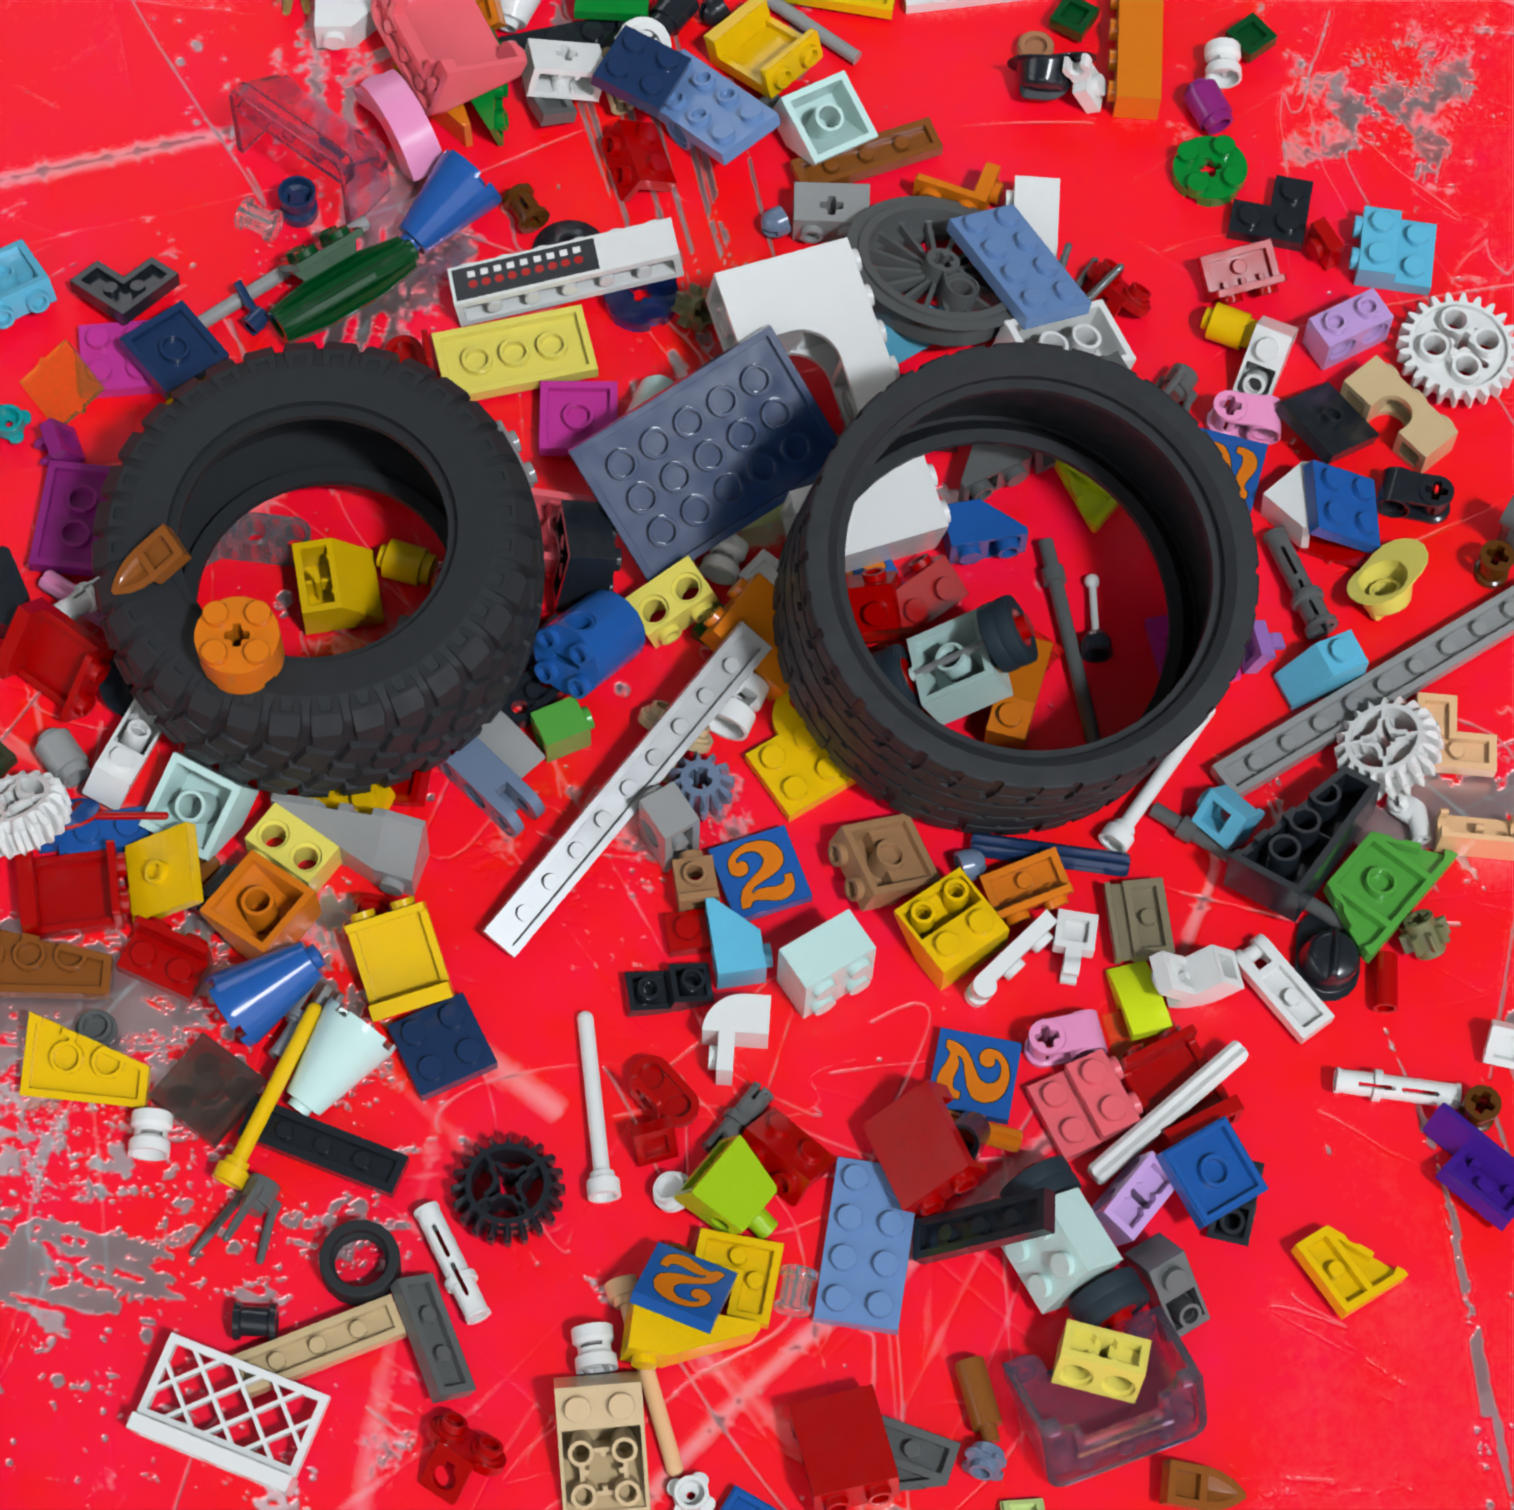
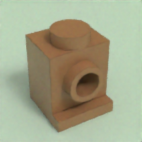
M691 849L680 853L679 859L672 860V878L678 912L704 908L705 911V898L714 897L720 901L712 854L703 855L701 850ZM699 876H702V877H701L700 879H698V880L690 879L691 877H699Z

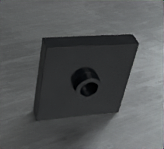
M1329 382L1282 401L1275 411L1325 464H1330L1374 444L1380 435Z

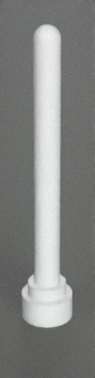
M1216 708L1187 739L1158 765L1121 819L1116 818L1114 821L1106 824L1098 838L1107 850L1123 853L1129 850L1135 841L1133 836L1135 834L1134 827L1214 716Z
M582 1011L578 1014L577 1023L593 1171L589 1174L590 1179L586 1181L587 1197L592 1203H609L621 1197L620 1179L615 1176V1171L610 1169L594 1017L591 1012Z

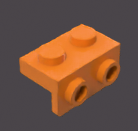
M1056 847L979 876L990 905L1003 921L1006 920L1008 926L1031 918L1029 910L1042 905L1048 911L1069 903L1067 896L1074 893Z

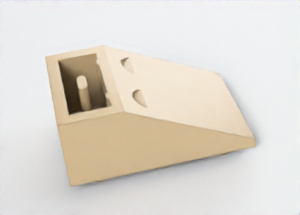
M640 1371L553 1378L563 1510H651Z

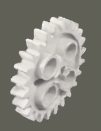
M1448 292L1443 303L1435 296H1431L1428 306L1422 302L1418 303L1416 312L1409 311L1405 323H1402L1395 347L1399 350L1396 361L1398 363H1405L1401 372L1402 376L1414 375L1410 384L1412 388L1422 384L1425 397L1432 392L1437 394L1436 404H1440L1446 397L1450 398L1452 408L1456 407L1459 399H1463L1468 408L1472 407L1475 398L1485 405L1490 395L1499 398L1502 389H1508L1514 377V337H1512L1514 334V324L1504 326L1507 314L1501 313L1495 316L1493 314L1494 303L1486 308L1481 307L1480 296L1473 303L1467 302L1466 293L1461 294L1459 301H1454L1452 295ZM1448 325L1456 326L1458 329H1453ZM1480 345L1487 346L1490 349H1484ZM1427 351L1436 352L1438 355H1432ZM1458 371H1464L1468 373L1470 376L1463 375Z

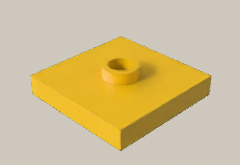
M183 822L125 845L132 922L137 915L147 919L151 916L161 919L204 902L195 824Z

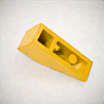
M631 1303L626 1312L620 1360L631 1362L632 1367L640 1370H655L657 1367H667L749 1344L760 1331L761 1322L720 1314L711 1333L708 1334Z

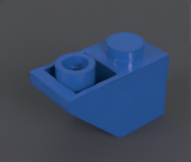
M981 499L947 504L950 510L951 522L948 523L949 527L942 539L950 564L961 563L963 565H970L985 558L998 556L1006 559L1025 552L1028 539V530L1025 525Z

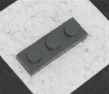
M428 1273L396 1279L390 1285V1289L432 1403L469 1397L476 1390L434 1274Z

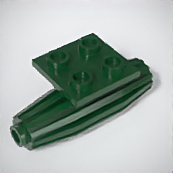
M344 224L338 228L336 225H333L316 235L318 239L316 243H311L307 246L303 243L285 252L286 260L276 266L280 272H290L303 282L267 312L272 327L279 338L288 344L331 329L382 299L417 269L416 261L419 259V254L414 244L409 239L403 241L401 237L396 236L357 251L356 239L365 233L362 227L348 228L347 224Z

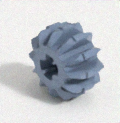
M696 751L691 762L681 757L678 761V768H672L668 773V779L676 783L696 813H700L699 817L704 822L707 820L708 811L720 816L723 813L722 804L730 805L733 799V794L730 791L735 787V780L733 776L728 775L729 766L727 762L716 765L717 757L714 753L708 756L707 760H701L700 753ZM698 784H703L702 789H698Z

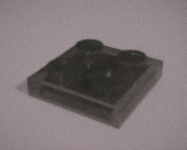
M203 1032L149 1093L150 1101L161 1109L171 1112L175 1120L215 1149L247 1112L253 1097H260L268 1080Z

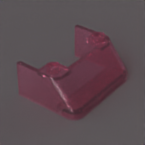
M273 74L243 81L229 93L238 151L244 154L267 132L341 184L346 224L361 215L366 216L391 190L388 159L385 153L387 149L384 143L374 135L368 136L299 88L298 84L291 77Z

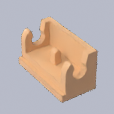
M1440 808L1434 817V852L1443 854L1446 849L1458 854L1457 856L1514 861V814L1510 820L1449 815L1448 808Z

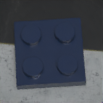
M625 25L594 72L590 84L657 118L688 70L692 58Z
M183 300L120 338L119 342L121 349L166 401L172 398L171 392L193 377L197 380L206 377L207 369L229 359V353Z
M463 992L387 1025L388 1033L397 1047L398 1054L422 1102L498 1068L497 1060Z

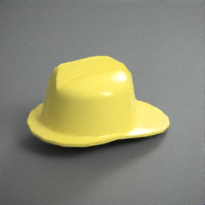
M1411 538L1395 539L1382 545L1348 581L1346 590L1350 599L1362 604L1370 617L1375 621L1405 609L1412 598L1413 583L1428 564L1429 554L1425 545L1417 539Z

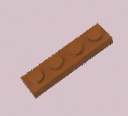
M927 117L879 132V136L876 139L815 166L809 164L802 157L790 160V170L796 182L854 183L942 155L943 145L930 118Z

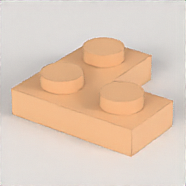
M1417 692L1415 701L1420 704L1421 708L1426 707L1432 713L1434 720L1438 722L1441 728L1440 733L1444 740V749L1441 750L1442 763L1434 765L1436 768L1435 773L1494 778L1497 772V735L1457 731L1458 695Z

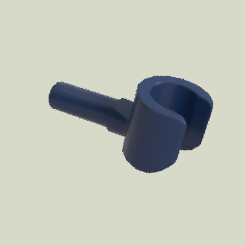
M239 280L233 285L246 310L249 312L241 319L244 328L251 335L255 336L265 328L268 322V314L263 308L256 306L242 280Z

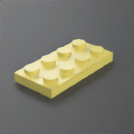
M581 304L431 333L440 377L449 378L468 392L471 397L469 401L540 388V381H578L598 377V366Z

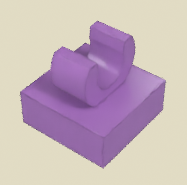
M1255 620L1250 642L1244 647L1247 650L1241 664L1244 674H1257L1270 660L1276 658L1275 650H1284L1286 648L1282 633H1269L1265 620Z

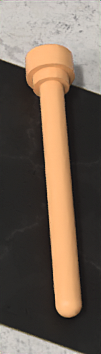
M634 1274L620 1276L604 1284L609 1303H614L615 1309L620 1310L624 1326L626 1312L631 1305L629 1301L632 1291L638 1282L637 1275ZM637 1369V1371H640L642 1388L666 1471L671 1477H679L683 1473L684 1467L656 1371Z

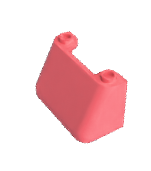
M371 0V14L374 24L406 83L415 94L427 116L445 113L520 77L526 67L528 60L524 49L514 40L504 41L499 45L475 0Z

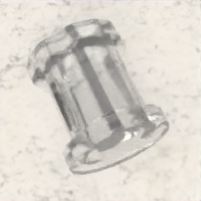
M246 197L236 211L234 224L240 230L247 228L262 235L264 241L271 243L278 236L282 228L284 213L278 209L271 211L256 204L254 198Z
M797 1264L782 1265L780 1275L783 1277L780 1297L774 1302L773 1309L782 1315L807 1318L811 1314V1307L808 1305L812 1283L817 1282L818 1272L812 1268Z

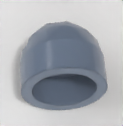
M780 205L769 209L762 215L760 221L761 229L767 237L780 238L792 232L790 221Z
M973 848L954 852L953 857L956 869L961 867L971 881L978 879L986 871L985 856L980 851Z

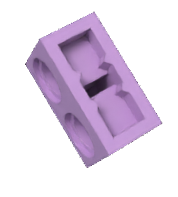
M1371 288L1310 317L1302 343L1323 371L1386 341L1394 316L1376 290Z
M1153 1150L1136 1156L1126 1164L1091 1207L1115 1247L1134 1241L1175 1190L1155 1156L1157 1154Z

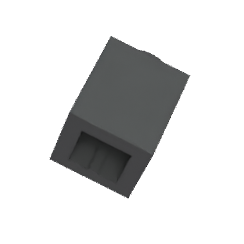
M972 445L961 479L958 501L985 500L994 491L1007 485L1013 487L1022 483L1030 474L1032 454L1026 449L1004 445Z
M1159 1232L1124 1253L1128 1265L1137 1272L1141 1282L1150 1294L1149 1305L1172 1338L1177 1340L1211 1319L1183 1249Z

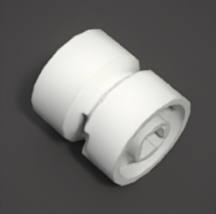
M752 672L710 722V731L728 740L744 741L756 720L755 713L761 709L769 692L767 683L760 676Z

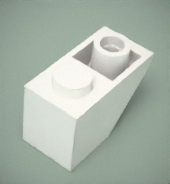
M1263 315L1256 324L1232 390L1255 395H1273L1299 328Z

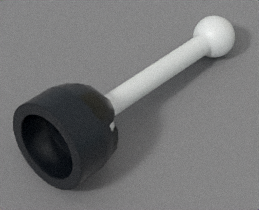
M1088 574L1084 579V584L1089 588L1091 631H1088L1082 637L1080 645L1081 657L1089 663H1102L1108 661L1113 656L1112 641L1107 633L1099 629L1096 588L1100 584V579L1096 574Z

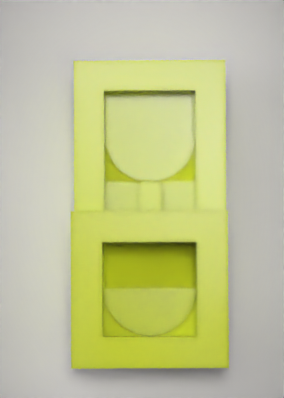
M1146 961L1106 970V976L1117 1010L1121 1009L1131 1041L1159 1035L1173 1027L1162 995H1159L1152 982V971Z

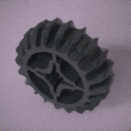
M507 1133L505 1134V1143L497 1144L496 1138L492 1135L488 1138L489 1148L487 1149L475 1143L473 1145L475 1158L463 1154L461 1164L464 1168L454 1170L453 1178L458 1183L451 1185L450 1191L451 1195L457 1198L452 1203L454 1212L463 1213L460 1217L461 1225L466 1227L474 1224L471 1230L472 1236L478 1238L487 1232V1243L491 1246L496 1242L497 1237L500 1236L503 1237L504 1246L509 1248L512 1245V1237L519 1236L522 1245H526L528 1243V1232L532 1231L535 1236L541 1238L544 1235L541 1223L548 1226L555 1224L556 1218L552 1212L562 1211L563 1201L558 1197L565 1195L566 1190L565 1185L559 1182L563 1179L562 1169L553 1168L556 1164V1157L553 1153L543 1156L544 1145L541 1142L529 1149V1138L526 1135L522 1136L518 1144H514L512 1135ZM516 1163L522 1166L517 1169H507L501 1164ZM486 1172L489 1175L491 1186L483 1192L484 1197L476 1202L473 1196L474 1187L481 1175ZM540 1179L543 1191L539 1201L530 1209L525 1194L532 1189V1183ZM500 1183L503 1186L509 1185L510 1189L512 1186H515L516 1197L513 1194L507 1195L506 1192L504 1195L501 1194ZM500 1211H508L516 1217L501 1218L494 1216V1214Z

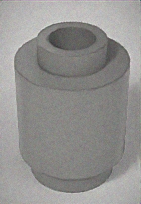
M50 728L38 737V743L34 749L36 755L47 771L52 773L54 778H60L61 783L66 789L80 785L90 776V760L67 728Z

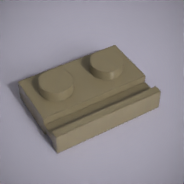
M1163 877L1126 880L1119 884L1105 882L1103 885V895L1114 963L1121 964V961L1133 960V962L1150 961L1149 956L1162 950L1175 954Z

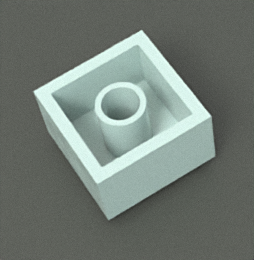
M847 909L780 948L776 980L803 1019L813 1013L816 1016L822 1015L829 1011L840 997L847 993L856 995L869 986L873 977L876 946L851 910Z

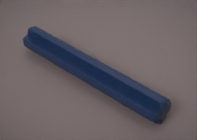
M973 833L971 836L970 849L974 848L980 851L985 858L1017 862L1056 847L1064 869L1125 877L1128 875L1131 859L1128 853L986 833Z

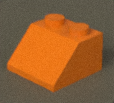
M252 849L199 910L200 914L225 940L248 960L297 943L322 914L315 890Z

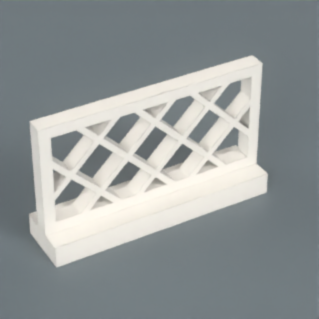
M171 1332L137 1411H132L126 1428L136 1435L292 1498L299 1482L297 1480L331 1401V1397ZM177 1346H181L193 1351L199 1367L176 1377L170 1362ZM201 1355L214 1361L204 1365ZM223 1364L233 1367L238 1383L215 1393L207 1371ZM167 1371L170 1380L162 1382L164 1375ZM240 1371L253 1375L254 1377H251L247 1380H243ZM202 1374L210 1395L186 1405L179 1383ZM263 1380L272 1383L278 1399L255 1409L247 1387ZM173 1386L181 1408L165 1415L150 1410L156 1394ZM280 1387L290 1390L294 1393H291L287 1396H283ZM241 1390L249 1412L226 1421L218 1399ZM302 1396L317 1401L318 1403L312 1417L294 1425L286 1403ZM213 1402L221 1424L205 1431L195 1428L189 1412ZM281 1406L289 1428L266 1437L258 1415ZM184 1414L187 1424L174 1418ZM252 1418L260 1440L245 1447L236 1445L229 1428ZM307 1428L302 1440H300L298 1431ZM224 1431L227 1440L214 1436V1434ZM292 1434L298 1450L291 1466H288L274 1459L269 1444ZM264 1447L267 1457L254 1452V1450Z

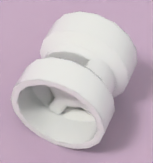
M1219 37L1210 40L1204 46V60L1208 64L1205 67V79H1214L1220 89L1232 88L1242 80V67L1238 63L1241 59V45L1233 38Z
M736 534L730 536L710 549V553L703 557L699 567L700 573L708 580L720 585L735 584L740 572L738 565L745 560L749 550L748 543Z
M145 1107L133 1110L131 1127L134 1129V1136L129 1139L128 1155L143 1161L156 1162L167 1160L170 1157L171 1151L168 1133L173 1129L174 1115L167 1110Z
M592 1322L576 1326L571 1330L572 1345L578 1351V1356L574 1359L577 1375L608 1374L618 1369L617 1354L611 1348V1343L614 1341L612 1324Z

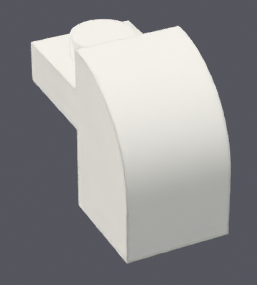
M1211 944L1186 957L1163 950L1149 956L1153 970L1151 973L1152 982L1159 995L1166 996L1170 1008H1191L1210 1004L1244 989L1236 955L1233 950Z
M730 995L718 1001L708 1011L702 1026V1045H709L708 1070H716L715 1085L732 1086L735 1047L768 1049L771 995Z

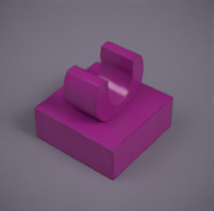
M51 417L39 425L43 436L35 441L34 447L40 451L49 452L46 457L40 460L41 465L48 468L49 460L82 463L86 460L74 427Z

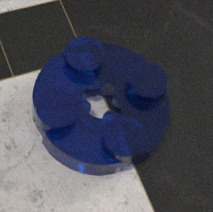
M677 278L603 294L604 307L610 313L611 320L617 326L628 331L647 332L650 331L652 326H657L660 323L663 326L676 313L671 310V307L675 305L677 290L679 291ZM644 290L651 297H643L641 301H636L633 292Z

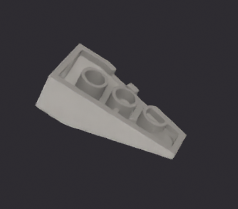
M272 794L270 799L271 805L277 803L338 845L343 864L374 885L379 886L387 894L393 896H401L402 894L415 895L430 855L425 820L381 808H374L371 815L359 813L355 810L353 804L341 802L339 807L331 809L315 798L289 794Z

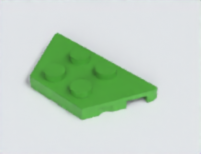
M1371 831L1326 883L1323 892L1365 962L1370 963L1401 926L1405 917L1412 913L1454 863L1458 854L1446 849L1443 854L1421 849V843L1406 839L1396 840L1390 835Z

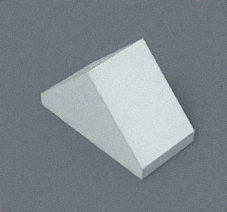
M1306 461L1299 463L1263 493L1261 516L1275 527H1284L1289 539L1300 548H1308L1310 539L1303 466L1309 463Z

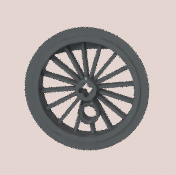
M904 196L874 204L857 216L851 224L846 237H848L851 249L856 248L860 254L862 261V271H860L864 285L869 284L873 291L875 305L872 308L878 320L881 319L891 329L918 341L941 346H969L995 338L1001 326L1004 325L1003 322L1014 319L1013 315L972 263L968 264L970 260L966 255L962 253L957 256L952 252L955 241L946 231L949 219L980 212L981 210L974 207L967 208L962 206L960 202L944 198ZM949 240L946 249L936 247L935 241ZM920 243H925L926 251L923 249ZM928 294L924 302V305L916 302L924 295ZM934 296L936 297L938 309L929 307Z

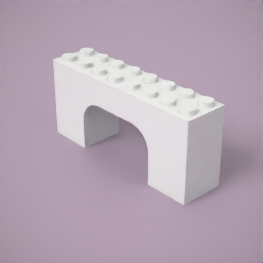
M848 237L714 273L705 301L723 352L767 324L771 325L789 356L807 358L816 363L825 372L831 384L845 428L880 391H885L889 384L900 377L898 362L894 355L889 356L885 342H887V332L881 319L876 320L872 308L875 305L873 291L869 284L864 285L860 271H862L860 254L856 248L851 249ZM924 455L914 458L890 471L876 481L854 503L845 547L846 573L891 559L894 561L932 550L939 544L949 527L948 523L951 522V515L946 501H940L936 490V486H938L936 470L931 463L927 464ZM812 485L789 491L779 513L786 537Z

